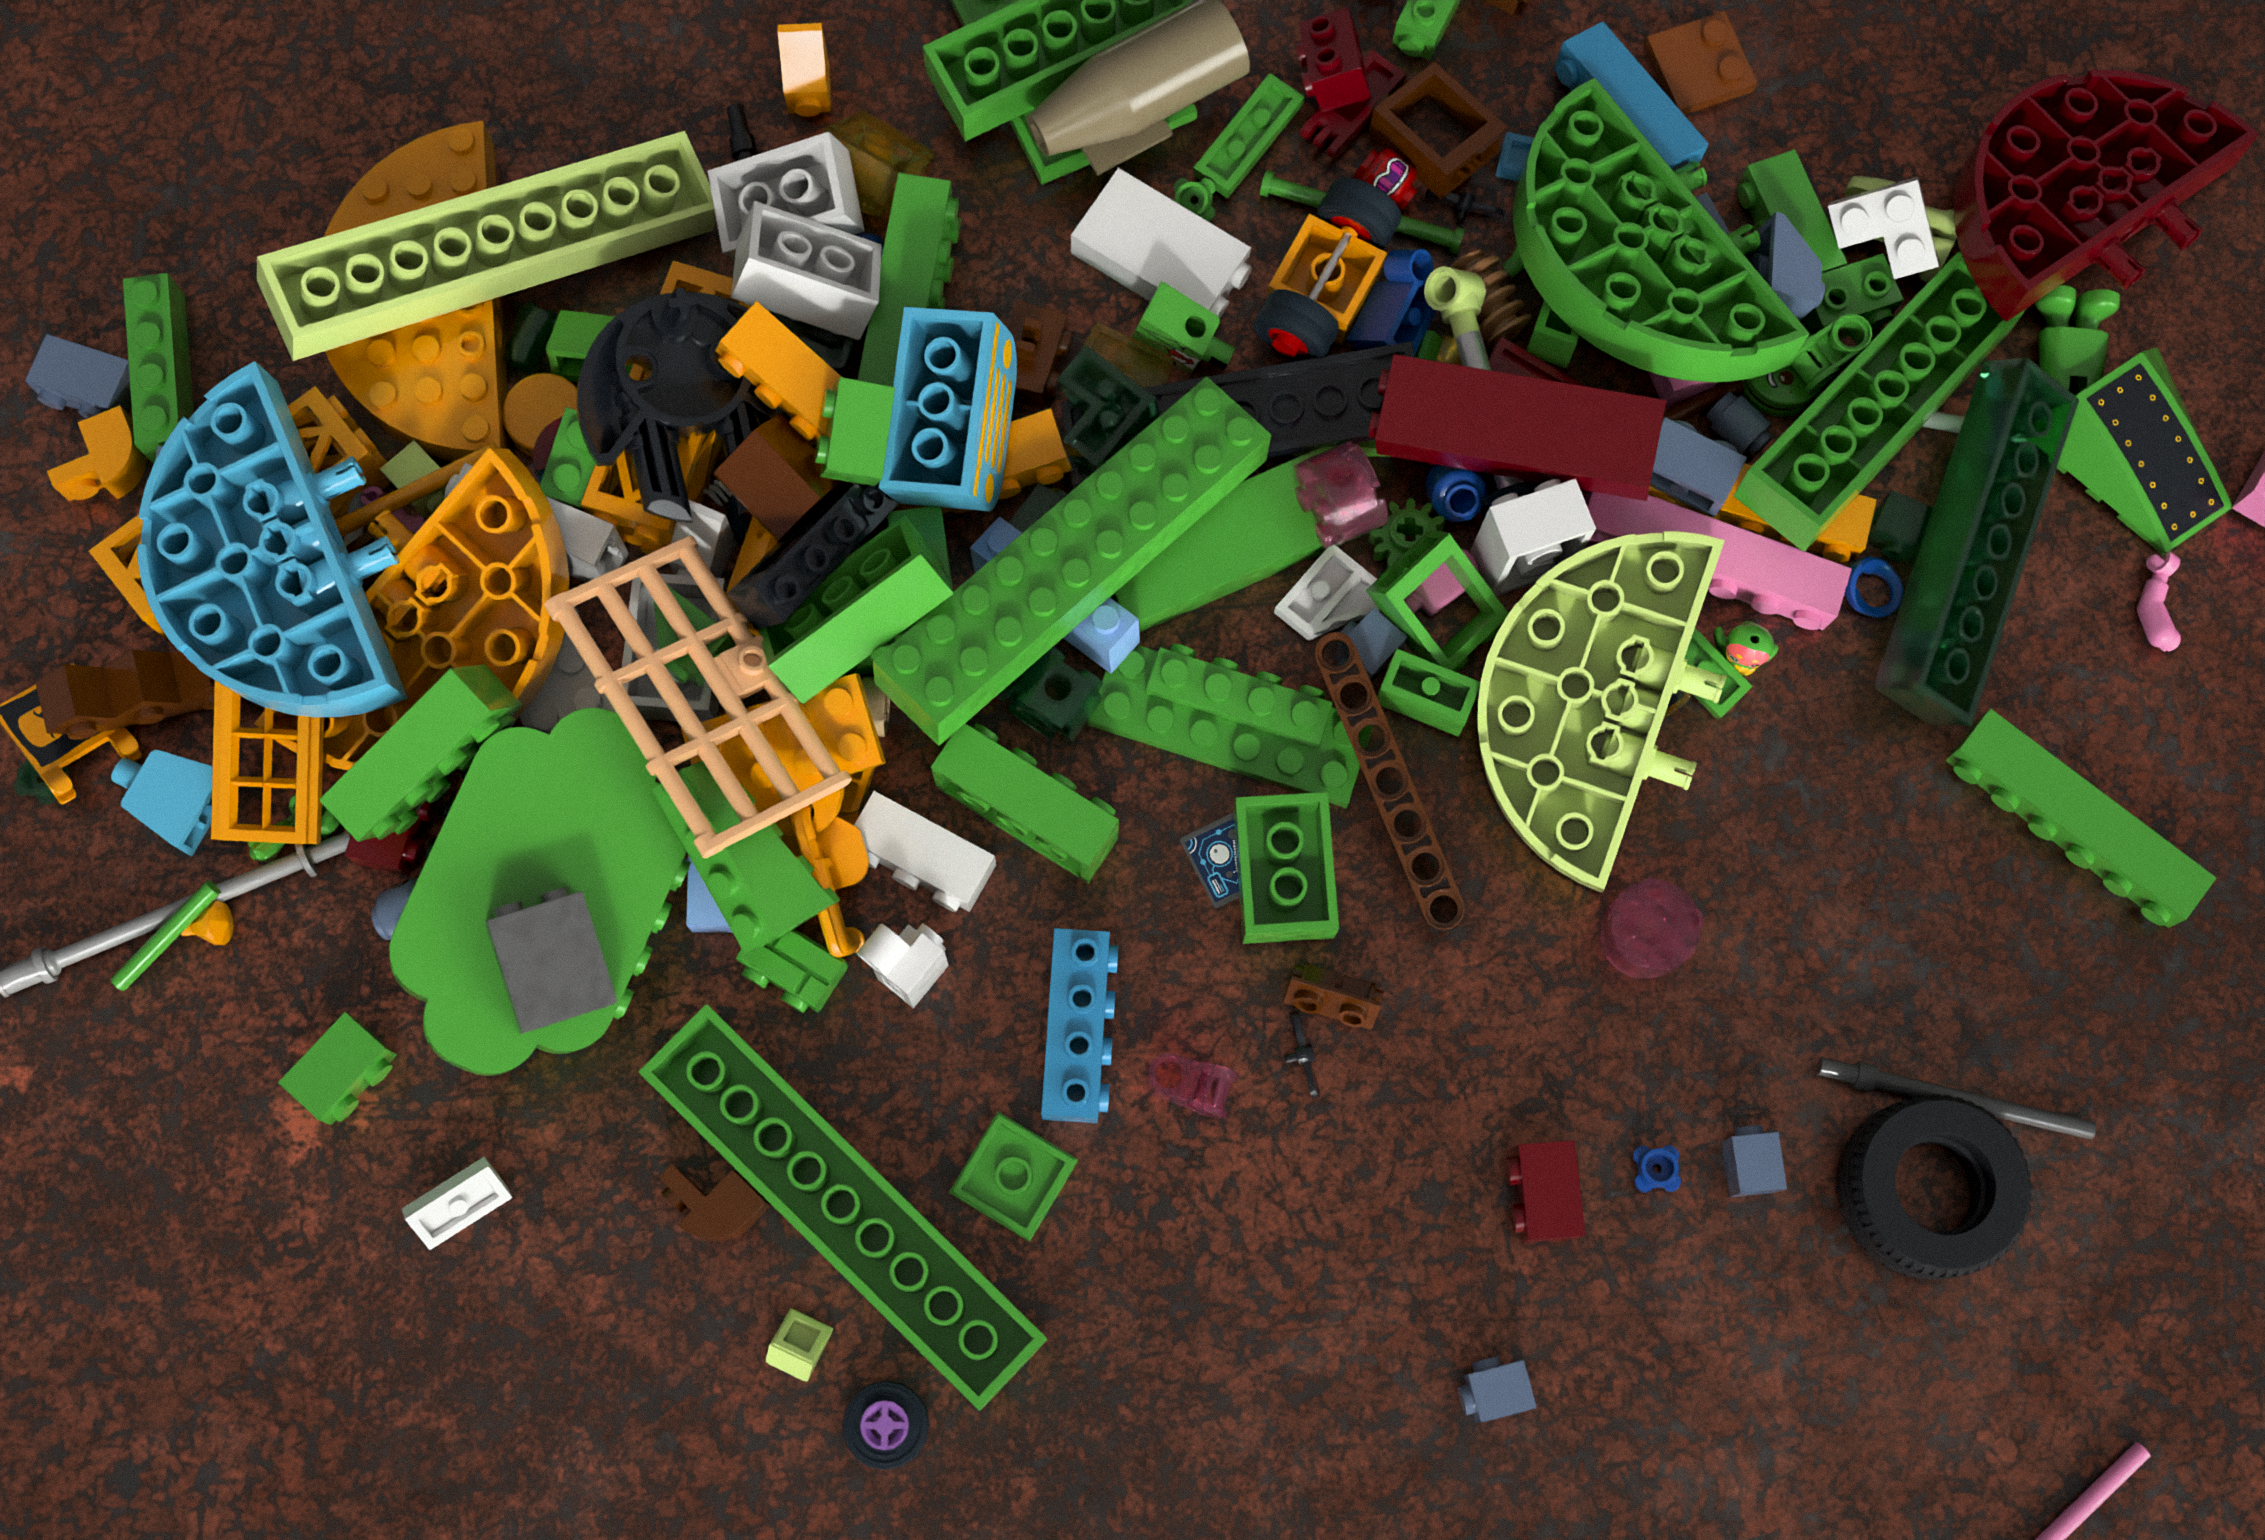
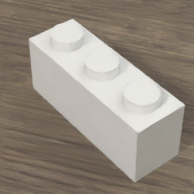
M873 791L854 824L862 833L869 856V867L876 869L880 863L894 871L892 875L894 880L912 890H916L918 885L935 893L932 897L933 901L953 912H956L959 907L968 912L971 911L996 867L995 856L876 791Z

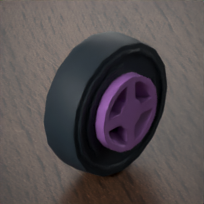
M890 1381L869 1384L857 1392L845 1409L842 1423L845 1444L852 1455L866 1466L881 1470L902 1467L917 1457L927 1441L930 1426L927 1408L919 1395L904 1384Z

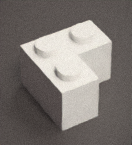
M1918 176L1829 203L1828 209L1839 249L1884 237L1894 279L1939 267V259Z

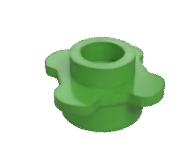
M1181 178L1174 184V192L1176 193L1174 201L1209 222L1216 214V210L1212 206V195L1216 191V185L1208 178H1204L1200 182H1190L1186 178ZM1193 196L1198 197L1197 204H1192L1191 198Z

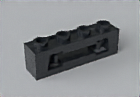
M843 481L842 484L794 526L727 595L756 630L784 623L898 505L897 501L880 490L879 483L876 486Z

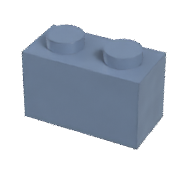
M49 334L45 335L25 379V382L38 394V401L57 410H63L65 405L78 409V413L85 418H90L119 405L127 413L131 408V390L128 360Z
M1665 417L1662 422L1650 486L1715 517L1725 503L1747 457L1739 454L1737 449L1728 442L1722 440L1713 441L1697 433V430L1689 423L1681 420L1672 421Z

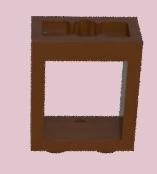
M1434 61L1423 71L1416 70L1406 78L1402 87L1391 96L1385 94L1377 100L1371 110L1372 119L1368 134L1384 149L1390 148L1415 167L1417 170L1416 178L1441 200L1501 152L1508 126ZM1427 95L1431 96L1472 133L1470 137L1443 158L1399 119L1400 116Z

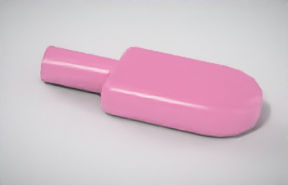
M1461 549L1479 573L1475 557L1467 550ZM1443 563L1404 601L1413 613L1422 608L1427 615L1434 616L1466 591L1447 565Z

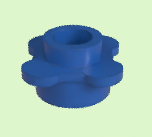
M1642 1145L1634 1150L1632 1158L1637 1163L1638 1172L1634 1179V1184L1639 1191L1646 1193L1652 1188H1664L1668 1192H1673L1680 1187L1681 1178L1678 1176L1679 1164L1677 1161L1679 1159V1152L1674 1146L1666 1145L1663 1148L1649 1149L1647 1146ZM1658 1164L1661 1167V1171L1655 1173L1653 1165Z

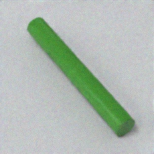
M207 880L111 977L112 984L119 990L125 991L221 894L220 889L213 882Z

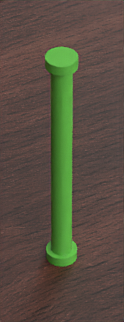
M1269 170L1265 172L1259 195L1267 198L1269 194H1273L1316 208L1319 207L1322 199L1326 196L1324 191L1274 177L1275 172ZM1401 215V221L1396 232L1449 247L1450 253L1458 254L1465 229L1457 227L1456 231Z

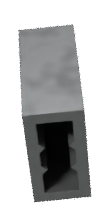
M569 887L556 889L540 895L542 904L526 909L523 908L521 901L504 905L493 910L495 918L486 921L485 925L520 1035L614 1005L618 1002L583 891L571 894Z

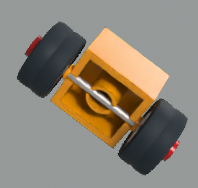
M1351 177L1338 178L1330 185L1326 196L1318 207L1317 217L1311 214L1308 215L1268 286L1267 298L1255 318V332L1269 347L1287 358L1301 361L1326 356L1333 342L1340 345L1344 344L1375 282L1379 281L1382 275L1384 261L1387 256V252L1383 250L1387 247L1401 221L1399 207L1386 193L1365 181Z

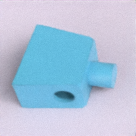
M156 749L150 752L143 765L127 757L122 758L116 764L111 775V780L114 783L128 789L121 800L120 806L168 843L189 856H193L211 825L213 766Z

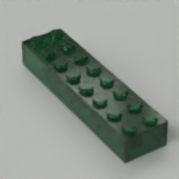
M2029 358L1983 362L1873 686L1927 724L1972 725L2079 403L2077 397Z

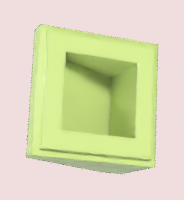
M790 1308L769 1345L765 1360L768 1364L807 1382L831 1336L833 1328Z

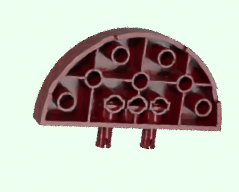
M2089 70L2086 76L2069 78L2066 73L2040 81L2021 91L1999 110L1966 160L1959 176L1954 199V221L1959 248L1967 269L1991 307L2005 322L2091 264L2097 263L2114 278L2123 290H2126L2143 276L2146 268L2134 259L2120 244L2146 226L2155 224L2181 251L2189 247L2202 234L2204 229L2190 219L2178 205L2233 168L2259 133L2243 119L2214 100L2207 105L2198 99L2186 95L2189 88L2155 76L2121 70Z

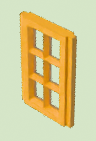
M215 680L211 839L321 844L322 803L319 799L322 797L324 717L298 716L297 730L273 729V710L265 707L264 728L240 727L241 696ZM240 738L264 739L263 777L239 776ZM273 739L297 740L296 779L272 778ZM238 786L263 787L262 825L238 824ZM271 788L296 789L295 826L271 825Z

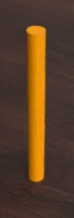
M492 442L336 519L335 522L341 537L376 521V516L387 509L394 512L447 486L454 474L459 475L464 463L474 466L489 447H498Z

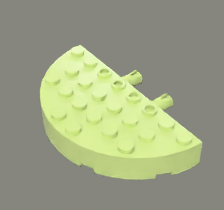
M1663 531V533L1641 535L1629 534L1583 549L1549 570L1523 595L1507 615L1487 655L1478 697V739L1485 774L1493 795L1508 822L1521 839L1540 858L1560 873L1602 893L1607 884L1642 779L1647 780V777L1650 776L1682 787L1684 790H1688L1692 777L1675 772L1674 770L1692 775L1697 762H1691L1658 751V746L1654 744L1672 692L1677 693V690H1681L1711 700L1716 704L1721 696V689L1725 684L1727 676L1687 664L1688 659L1684 657L1725 540L1703 534Z

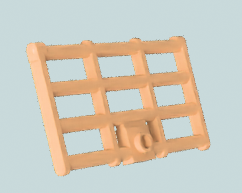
M688 536L567 592L564 591L549 598L544 603V607L553 621L561 623L597 680L594 683L595 688L600 694L605 693L648 761L646 765L648 772L651 776L656 775L696 837L693 842L703 858H708L722 851L723 848L845 787L852 779L847 771L840 770L798 706L800 701L792 692H789L784 683L768 667L762 646V636L753 637L746 626L748 623L747 618L742 612L738 613L698 553L697 541L693 536ZM679 558L720 619L719 622L698 632L657 571V568ZM637 577L641 579L679 638V641L656 652L615 589V587ZM598 596L638 659L616 671L612 670L573 608ZM730 634L737 646L713 658L706 645ZM686 654L690 655L731 719L730 722L708 733L664 666ZM646 673L690 740L667 753L664 752L623 687V684ZM765 689L773 701L748 712L741 699ZM779 714H782L824 779L802 792L799 791L757 726ZM738 734L742 736L783 800L760 813L716 747V745ZM698 754L741 820L739 824L719 834H716L674 768L675 765Z

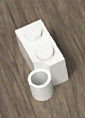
M923 923L917 930L908 924L899 936L885 925L880 924L856 953L872 967L877 979L912 1008L918 1004L949 966L944 952L946 948L942 945L944 940Z

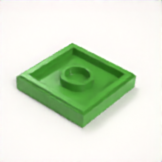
M998 1111L950 1189L949 1194L1030 1242L1076 1166L1078 1159Z

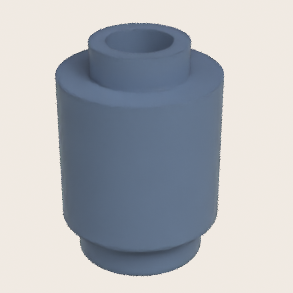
M1731 391L1722 397L1706 415V418L1712 423L1711 429L1725 442L1733 445L1741 455H1745L1748 451L1753 456L1757 455L1773 438L1768 433L1773 424L1743 396L1737 397Z

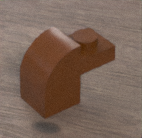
M671 1164L658 1177L667 1186L661 1192L662 1195L679 1212L682 1213L687 1207L691 1210L678 1226L704 1240L725 1241L735 1238L746 1232L771 1207L733 1169L707 1195L674 1164Z

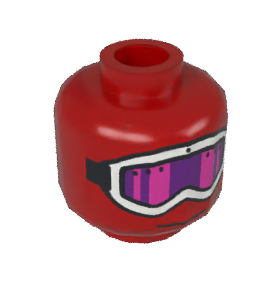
M1385 148L1379 153L1373 149L1352 176L1386 193L1401 211L1418 192L1412 186L1417 177V170L1390 148Z

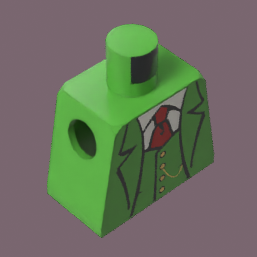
M1162 281L1128 343L1132 348L1187 373H1192L1201 359L1224 371L1236 347L1213 336L1221 321L1217 315Z

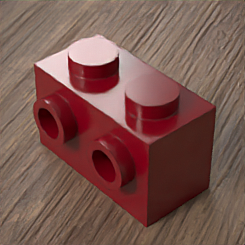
M1349 7L1299 22L1302 41L1295 42L1302 68H1308V71L1301 72V77L1307 97H1316L1321 113L1371 98L1359 36Z

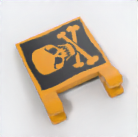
M36 684L0 704V724L38 772L60 804H65L77 796L76 791L73 789L72 781L62 768L107 741H110L121 759L127 757L136 762L142 758L138 742L125 727L99 732L92 737L78 740L69 739L68 734L47 733Z

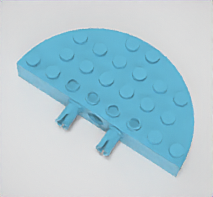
M254 361L232 373L204 395L208 400L189 419L183 417L164 443L153 464L139 510V518L143 520L141 544H137L140 576L147 601L158 624L170 642L189 661L197 666L200 671L243 698L268 709L306 717H343L382 709L408 698L362 588L363 579L392 565L399 564V557L396 554L393 555L396 550L387 536H383L379 540L349 554L329 507L330 499L367 483L365 476H360L363 471L356 459L351 456L320 473H315L278 381Z

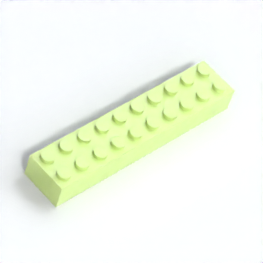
M682 131L257 256V282L292 360L295 361L713 231L716 215L710 183L686 132Z

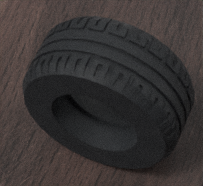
M1940 1094L1921 1095L1890 1105L1867 1118L1865 1123L1860 1124L1857 1131L1850 1136L1851 1140L1846 1143L1845 1151L1841 1154L1840 1158L1842 1160L1838 1164L1839 1173L1836 1181H1838L1836 1190L1839 1193V1197H1837L1838 1204H1841L1840 1212L1845 1217V1225L1849 1226L1850 1234L1856 1237L1857 1244L1864 1248V1252L1872 1255V1258L1877 1263L1881 1262L1882 1266L1888 1269L1891 1268L1892 1271L1898 1274L1903 1273L1904 1276L1927 1280L1946 1279L1969 1275L1983 1270L1985 1267H1990L1995 1261L2003 1258L2004 1253H2008L2012 1249V1245L2016 1244L2019 1240V1235L2023 1234L2024 1224H2027L2029 1219L2027 1215L2031 1212L2029 1202L2032 1201L2033 1194H2031V1189H2033L2032 1182H2029L2031 1171L2027 1168L2029 1165L2027 1159L2023 1158V1149L2019 1148L2018 1140L2011 1136L2012 1132L2010 1129L2005 1128L2004 1123L2000 1119L1996 1120L1993 1113L1985 1111L1984 1107L1976 1106L1975 1103L1969 1100L1964 1101L1963 1098H1953L1950 1095L1941 1096ZM1920 1143H1932L1950 1152L1963 1167L1969 1181L1970 1202L1967 1213L1956 1228L1946 1232H1931L1914 1222L1905 1212L1897 1195L1896 1171L1899 1161L1907 1149Z

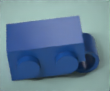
M1394 249L1388 253L1384 261V273L1388 281L1375 282L1347 338V341L1357 351L1412 341L1415 356L1437 311L1428 305L1424 295L1425 282L1430 273L1433 272L1434 267L1432 256L1425 249Z

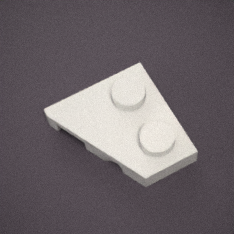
M1331 543L1278 603L1274 613L1309 641L1346 626L1352 620L1356 622L1363 619L1373 607L1380 612L1381 610L1365 591L1377 578Z

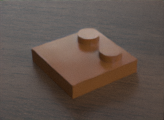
M1725 11L1646 37L1644 47L1662 88L1684 115L1752 93L1758 85Z

